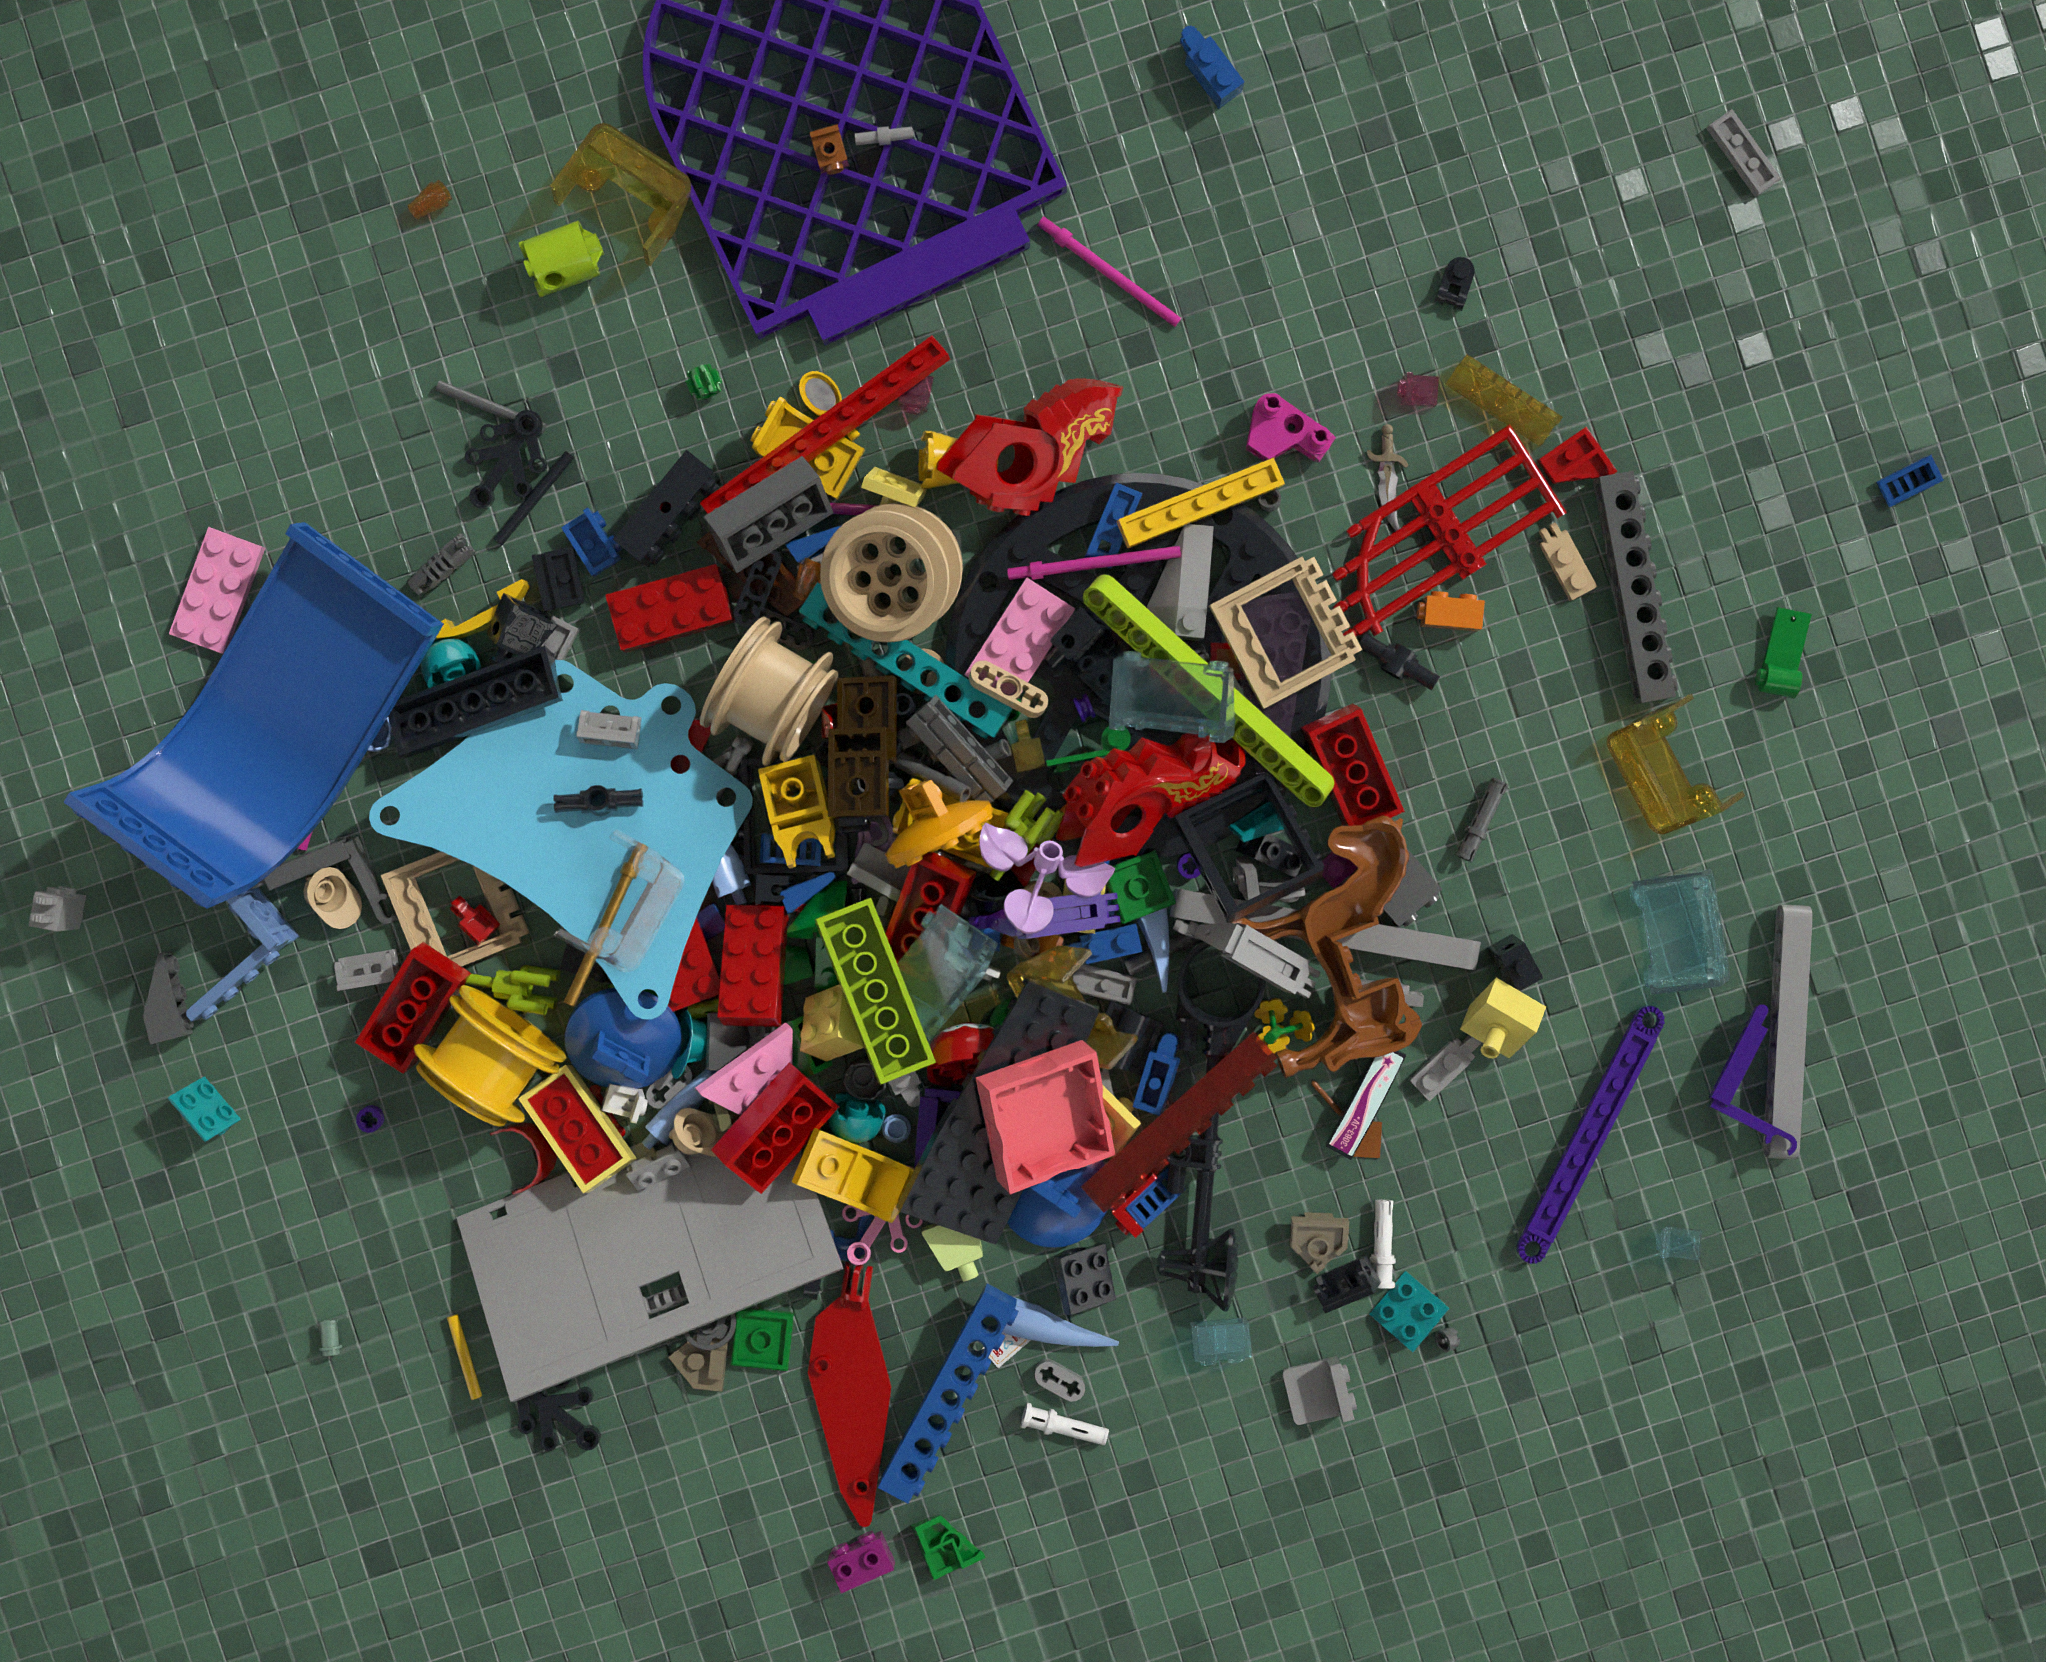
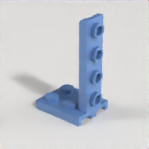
M259 887L249 889L226 901L229 903L230 911L237 917H241L247 925L248 932L254 938L259 939L262 945L186 1011V1015L191 1022L200 1018L207 1020L219 1010L216 1006L221 1001L227 1002L239 993L237 987L243 982L248 984L260 974L258 969L264 964L268 966L280 957L278 952L285 945L291 944L299 937L297 932Z

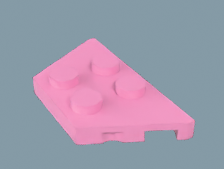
M784 1023L695 1087L696 1091L701 1096L742 1115L789 1062L792 1064V1028L787 1023Z

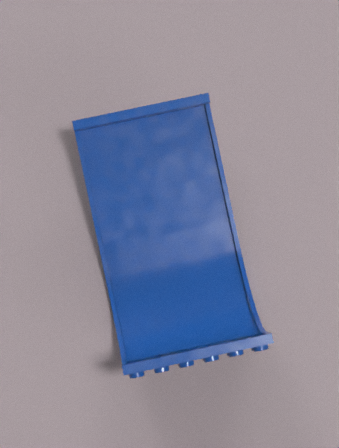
M305 522L290 524L285 533L290 537L287 545L205 687L179 723L151 752L131 768L110 780L70 792L64 801L66 805L73 809L77 816L87 819L96 826L101 834L111 837L120 844L124 851L134 854L144 862L147 868L161 874L168 880L171 886L181 889L192 897L194 903L206 909L231 899L258 884L280 866L311 834L344 790L444 625Z

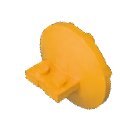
M932 780L908 785L899 790V793L914 822L894 840L886 851L885 857L890 864H894L895 868L905 864L907 866L913 865L923 859V854L934 852L941 848L946 850L959 843L958 837L964 834L970 836L982 829L981 824L993 817V808L989 801L980 800L957 802L945 806L942 801L941 790Z

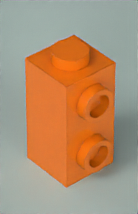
M1432 591L1431 596L1427 595L1423 598L1422 602H1418L1417 619H1421L1420 627L1477 632L1483 626L1485 601L1477 600V595L1460 594L1459 598L1448 597V592Z

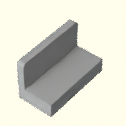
M864 843L847 875L897 902L910 866L905 864L895 868L894 864H890L887 861L885 852L869 843Z

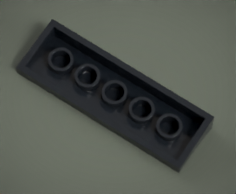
M544 645L398 699L388 716L398 756L406 759L563 701L557 677L555 654Z

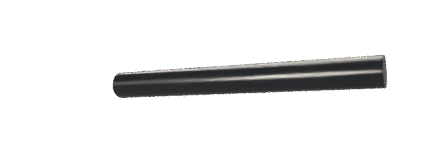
M567 451L563 453L493 538L495 541L503 546L574 460L571 454Z

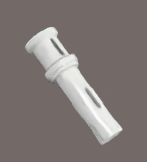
M1375 1200L1374 1254H1371L1370 1262L1381 1281L1378 1288H1395V1282L1392 1281L1393 1264L1396 1263V1258L1391 1254L1393 1200Z
M1028 1402L1025 1405L1020 1425L1023 1429L1031 1427L1042 1430L1045 1435L1055 1432L1104 1446L1109 1432L1107 1428L1059 1416L1054 1409L1046 1411L1032 1407V1404ZM1032 1417H1036V1418H1040V1419H1044V1420L1041 1421V1420L1033 1419ZM1074 1427L1077 1429L1085 1430L1086 1432H1081L1071 1428Z

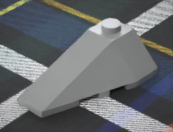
M1195 524L1183 526L1175 546H1180L1181 557L1168 559L1147 605V609L1183 640L1202 641L1204 639L1213 526Z

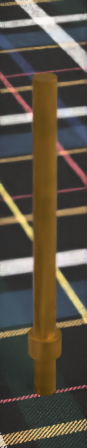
M636 842L628 862H624L620 870L622 875L564 1000L566 1004L575 1007L631 881L637 878L640 871L638 866L647 848L646 845L640 842Z

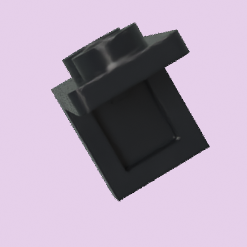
M1271 834L1246 842L1239 839V844L1235 850L1291 877L1297 876L1303 863L1293 845Z

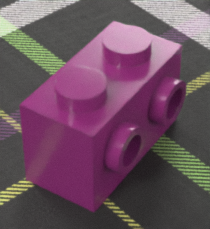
M882 1530L875 1534L873 1531L866 1532L857 1538L858 1541L850 1545L847 1542L841 1543L831 1550L832 1553L829 1554L827 1563L841 1593L894 1570L895 1560Z

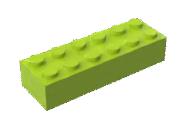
M866 899L816 919V926L878 1084H884L936 1063L872 899Z

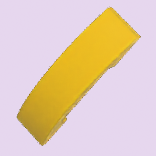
M521 579L496 593L500 599L503 593H506L522 601L530 585L527 581ZM498 605L457 626H454L450 620H442L441 622L444 625L435 640L459 639L489 628Z

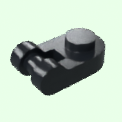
M1457 257L1448 263L1434 302L1441 305L1447 303L1453 305V309L1462 311L1475 273L1474 265L1469 259ZM1449 286L1458 288V294L1448 292Z

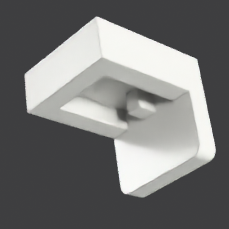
M610 1083L607 1087L601 1109L605 1112L629 1117L630 1122L637 1123L639 1116H644L648 1100L645 1099L643 1089L629 1088Z

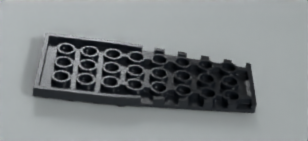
M1027 978L1022 981L1024 987L1017 999H1012L1007 1006L1010 1011L1001 1025L997 1024L992 1033L995 1036L986 1050L982 1049L978 1055L979 1063L972 1075L968 1073L961 1085L964 1088L959 1097L952 1099L940 1119L896 1206L904 1214L995 1245L1023 1190L1009 1194L996 1179L976 1077L1080 1040L1086 1043L1099 1013V1010L1093 1005Z

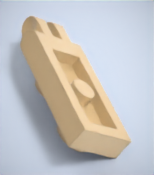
M1554 522L1549 525L1553 534L1552 537L1546 528L1539 530L1543 539L1540 547L1569 601H1572L1596 588L1597 585L1569 533L1566 530L1560 531L1558 525Z

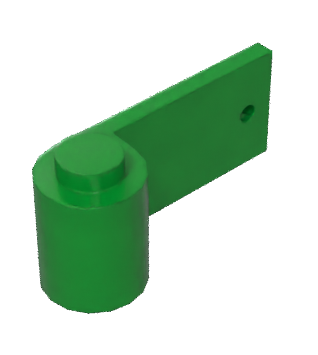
M1780 607L1776 608L1762 669L1759 668L1755 676V685H1758L1760 692L1793 699L1797 697L1802 684V672L1798 668L1812 614Z
M1112 724L1101 735L1102 750L1047 760L1046 765L1047 767L1056 766V770H1054V773L1071 770L1070 763L1093 759L1096 756L1105 757L1113 748L1124 751L1130 744V733L1125 726Z

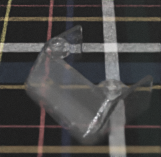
M616 829L610 834L609 839L637 853L633 860V869L639 877L648 881L622 931L618 933L611 928H599L591 934L587 943L561 928L556 930L554 936L616 970L627 973L636 970L640 966L680 894L685 879L681 870L658 852Z

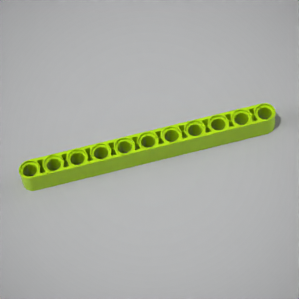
M1100 575L1083 593L1084 603L1092 612L1303 803L1310 807L1322 805L1334 787L1333 777L1113 577Z

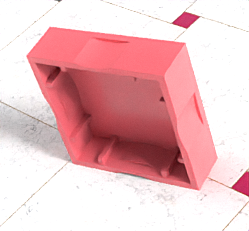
M1083 1040L976 1077L996 1179L1009 1194L1047 1181L1061 1172L1079 1169L1115 1155L1109 1118L1103 1105V1085L1097 1052Z

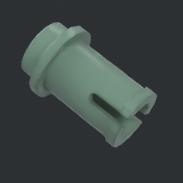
M338 1319L319 1321L321 1336L319 1351H322V1356L340 1354L342 1344H339Z

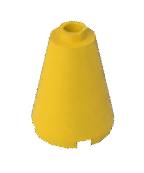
M923 431L921 441H926L925 448L919 449L918 459L919 481H924L920 485L921 488L928 489L959 483L936 469L939 459L957 438L934 431Z

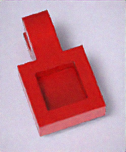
M458 896L451 903L450 910L457 917L463 919L459 922L458 926L478 946L500 927V923L481 904L473 909L461 896Z

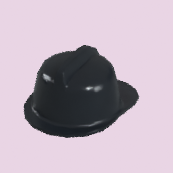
M1011 869L1004 872L999 881L986 873L974 878L968 894L974 898L978 913L984 915L986 913H996L1004 909V902L1008 894L1014 890L1024 889L1026 886H1023Z

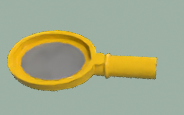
M811 371L802 376L799 383L801 398L805 405L818 416H821L842 400L838 386L829 376L818 371ZM855 428L847 436L851 441H854L860 436V433Z

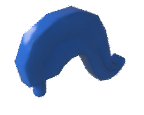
M872 1214L862 1216L859 1221L857 1234L853 1238H845L841 1235L835 1237L834 1231L830 1230L840 1260L849 1261L847 1257L849 1246L855 1242H860L871 1225L872 1219L876 1216ZM858 1247L855 1250L857 1258L865 1254L863 1248Z

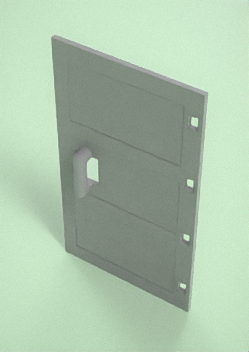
M659 1140L654 1146L661 1144L662 1142ZM642 1143L629 1147L637 1158L635 1161L648 1155L652 1156L653 1161L657 1160L654 1146L651 1150ZM802 1149L762 1194L726 1167L718 1157H711L701 1153L694 1155L682 1154L690 1164L689 1168L639 1191L626 1175L628 1173L627 1167L631 1166V1164L592 1192L584 1194L579 1186L575 1187L572 1181L573 1178L568 1172L535 1185L523 1192L456 1217L510 1402L518 1401L842 1270L843 1266L817 1192L791 1182L802 1158ZM505 1207L507 1215L493 1220L490 1212ZM675 1273H680L681 1284L647 1298L642 1296L641 1287ZM683 1301H689V1304H686L682 1307H679L677 1309H674L652 1319L649 1318V1315L664 1310Z

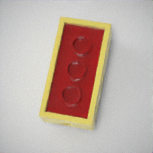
M573 1065L563 1066L560 1068L559 1073L550 1075L518 1098L583 1194L592 1192L637 1159L609 1117L602 1111L600 1104Z

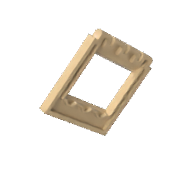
M1302 556L1209 605L1262 709L1355 661L1354 654L1362 650L1353 632L1343 636L1341 631L1349 628L1350 625L1340 606L1332 610L1329 609L1328 605L1337 600L1327 580L1316 584L1315 579L1322 576L1323 573L1315 557L1305 561ZM1292 579L1332 656L1280 682L1241 605Z
M438 852L381 875V878L410 949L412 950L422 942H425L447 957L415 879L460 860L444 852ZM473 866L491 913L500 923L498 928L500 936L485 941L479 946L475 945L448 956L449 959L461 967L522 943L520 937L530 933L523 915L512 918L510 914L520 910L512 888L501 892L500 887L506 885V883Z

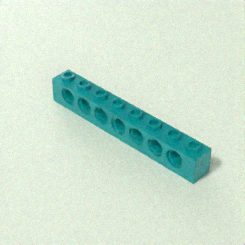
M817 582L799 610L800 613L805 615L802 621L816 630L819 626H822L829 631L827 637L839 645H842L844 641L853 646L851 650L853 654L864 661L870 657L877 662L875 668L887 676H890L893 672L902 679L899 683L910 691L914 692L918 688L926 694L923 698L924 700L929 701L934 695H937L961 723L964 720L974 725L972 731L985 739L989 735L994 738L1013 711V708L974 688L969 679L907 639L898 642H887L888 650L883 655L875 653L874 644L876 641L863 637L857 640L852 639L850 630L839 620L834 624L827 622L826 613L830 608L825 600L822 586ZM903 655H909L913 661L912 667L907 671H902L898 667V660ZM928 670H933L937 675V681L933 686L926 687L922 682V675ZM951 686H957L961 690V697L957 702H950L946 698V691ZM977 701L982 702L986 709L985 714L980 718H974L970 713L971 705Z

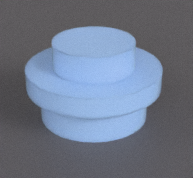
M901 1114L888 1116L882 1125L884 1137L893 1143L904 1141L911 1131L909 1120Z

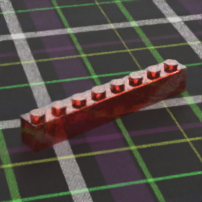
M1254 1031L1085 1182L1081 1188L1103 1213L1109 1208L1114 1213L1126 1202L1123 1196L1130 1189L1136 1193L1148 1182L1144 1177L1153 1170L1157 1174L1169 1163L1166 1159L1168 1155L1173 1151L1179 1154L1191 1144L1187 1138L1195 1131L1201 1135L1212 1125L1209 1119L1216 1112L1222 1116L1234 1105L1231 1099L1235 1095L1240 1093L1244 1096L1255 1086L1252 1081L1260 1073L1266 1077L1276 1068L1277 1065L1274 1061L1278 1056Z

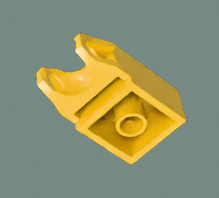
M815 755L758 769L774 839L784 853L787 866L790 869L796 867L795 860L798 845L808 838L820 841L828 859L835 857L833 844L836 831L833 818L828 817V796L821 766ZM793 791H800L798 796L792 797L794 796Z

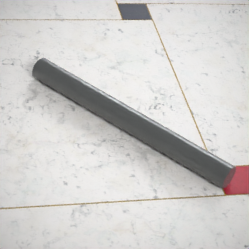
M441 380L436 386L437 392L511 422L514 421L519 413ZM527 419L524 423V426L528 429H532L533 421L531 419ZM544 422L540 434H543L546 429V423Z

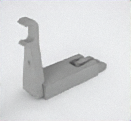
M1177 919L1173 930L1184 936L1203 940L1223 952L1222 957L1287 993H1297L1309 999L1311 992L1304 989V985L1314 988L1316 982L1309 979L1308 976L1311 975L1318 978L1321 973L1309 965L1310 961L1245 924L1219 923L1198 925L1192 921L1190 924H1187Z

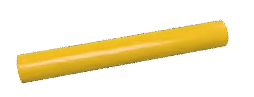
M458 1314L448 1316L447 1321L471 1400L480 1398L482 1393Z

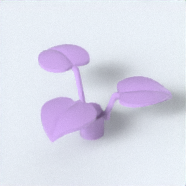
M984 823L980 833L979 847L984 861L996 870L1008 871L1013 864L1020 867L1035 858L1034 865L1040 874L1032 894L1023 889L1014 890L1008 894L1004 902L1006 917L1022 933L1031 934L1039 932L1050 923L1053 916L1052 902L1046 897L1037 895L1044 876L1053 873L1057 866L1059 876L1066 878L1068 890L1081 897H1093L1100 893L1115 871L1114 867L1104 862L1084 867L1076 866L1074 862L1077 855L1064 858L1061 846L1054 841L1043 842L1039 848H1034L1033 852L1027 855L1028 849L1025 840L1013 831Z

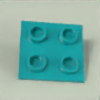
M205 1076L168 1097V1100L204 1142L218 1134L219 1136L223 1135L229 1130V1127L241 1120Z
M1405 1271L1396 1281L1395 1288H1391L1369 1315L1410 1351L1414 1352L1450 1308Z

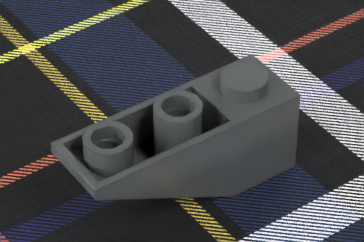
M172 951L158 953L143 1014L150 1045L193 1034L194 1021L191 1022L186 1015L187 1007L185 1000L187 999V992L184 985L180 984L178 976L180 966L178 959L173 956Z

